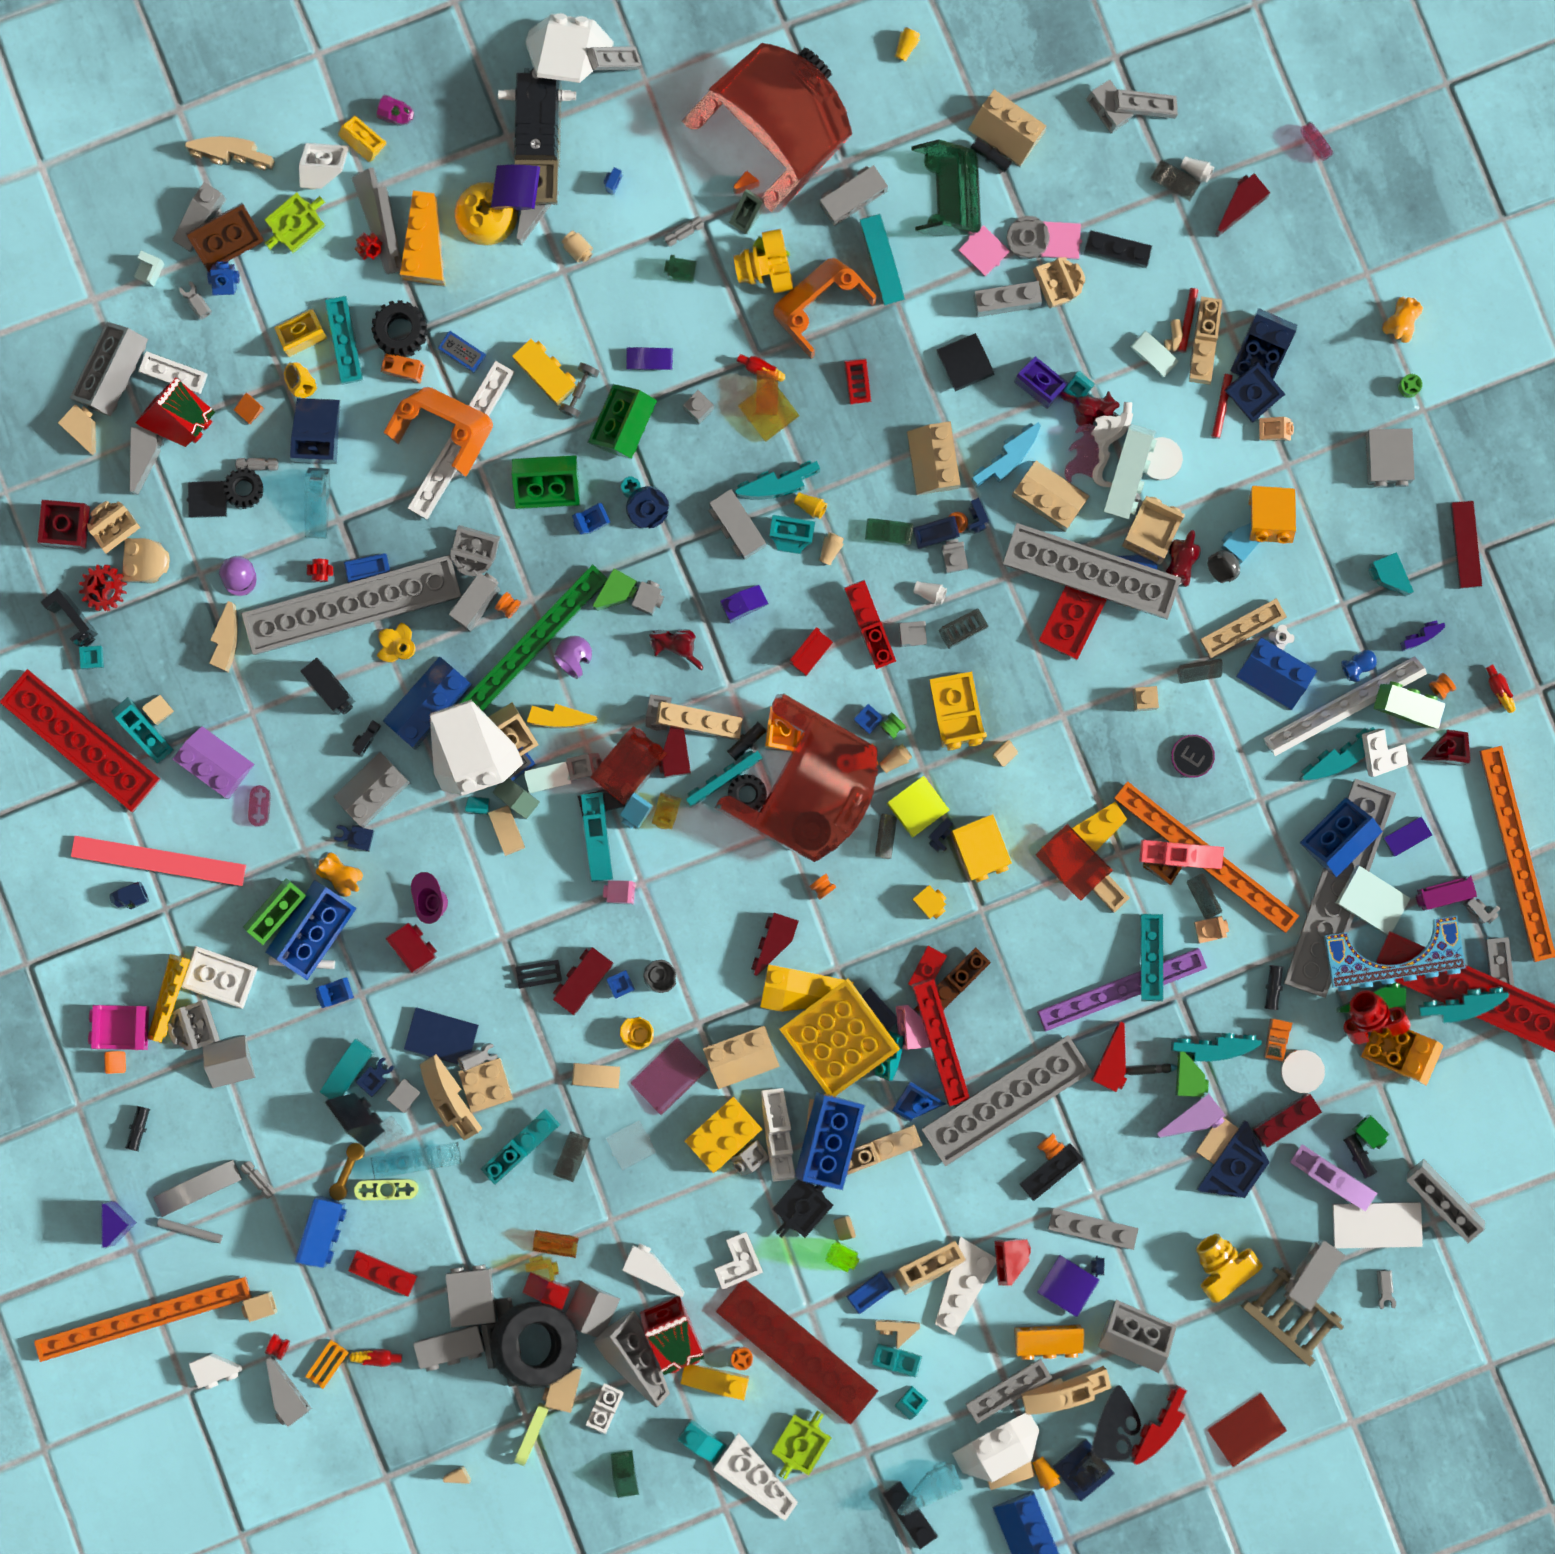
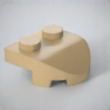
M1065 257L1057 258L1053 262L1037 266L1033 269L1049 309L1072 301L1081 293L1082 287L1085 284V276L1081 267L1077 263H1071Z
M106 501L98 505L90 514L92 517L90 524H87L88 531L93 535L105 553H108L141 528L132 514L119 501L117 503Z
M126 538L122 570L124 577L122 581L158 582V578L163 573H166L169 568L170 558L168 551L157 541L146 538Z

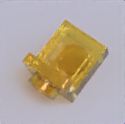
M661 792L652 824L661 829H672L682 798Z
M542 1255L529 1258L530 1262L525 1263L526 1272L548 1268L551 1281L556 1280V1275H559L557 1261L553 1262L552 1257L543 1259Z

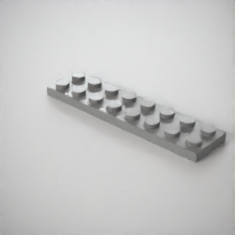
M1016 523L1002 564L1166 620L1169 617L1181 581L1180 577Z
M1067 1035L922 1128V1131L944 1166H947L1092 1071L1069 1035Z

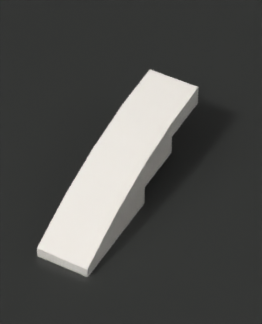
M783 1088L764 1090L761 1092L772 1180L773 1182L791 1180L795 1178V1170L792 1160L793 1148L789 1133L791 1126Z

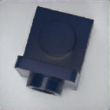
M976 498L970 502L971 507L968 508L972 519H977V522L967 526L968 532L974 531V533L985 530V525L989 523L980 499Z
M948 818L928 837L931 840L928 844L937 852L939 850L944 852L947 849L938 839L941 837L944 840L953 831L950 828L953 823Z

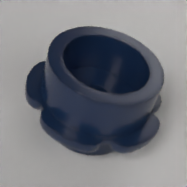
M1096 1255V1260H1091V1273H1095V1277L1104 1275L1105 1258H1098V1255Z

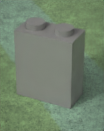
M1412 428L1368 430L1365 433L1368 484H1374L1375 488L1387 487V484H1395V487L1409 486L1408 483L1415 480Z
M479 572L450 612V617L471 632L501 591L498 587L499 582L487 572L485 575Z
M485 1265L472 1266L473 1270L464 1271V1267L452 1268L451 1273L446 1274L451 1327L497 1321L491 1268H486Z

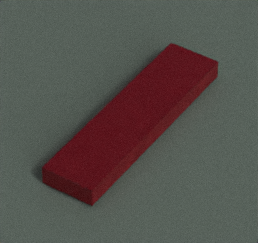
M1474 501L1451 503L1459 589L1482 587Z

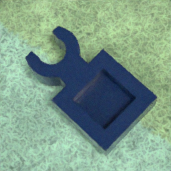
M337 825L336 828L342 829L344 835L342 837L334 836V840L338 842L349 840L348 847L370 851L374 830L352 825L351 831H348L345 826Z
M385 1057L378 1061L376 1070L370 1066L355 1082L371 1097L387 1082L383 1077L384 1074H389L394 1070L395 1066L393 1065L387 1070L382 1067L383 1062L386 1060Z

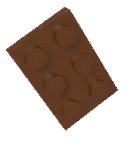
M243 202L186 233L208 272H210L213 265H216V262H228L264 242Z

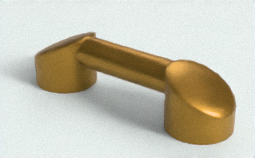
M352 1143L348 1146L346 1150L348 1158L337 1183L329 1188L330 1197L336 1201H340L347 1196L348 1190L345 1184L356 1160H360L365 1155V1148L360 1143Z

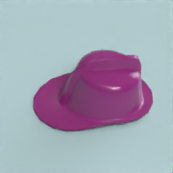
M428 872L416 874L411 883V893L416 915L421 922L433 924L446 911L448 907L447 896L440 889L437 879Z

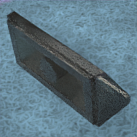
M1222 659L1180 665L1177 668L1179 683L1183 684L1221 677Z
M888 814L880 815L875 850L876 858H892L897 817Z
M1199 874L1187 880V885L1205 919L1222 913V909L1204 874Z

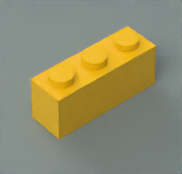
M530 339L512 357L550 399L559 406L574 392L576 388L574 382L576 380L568 371L564 373L559 368L561 364L554 356L549 358L545 354L546 348L539 341L535 343Z

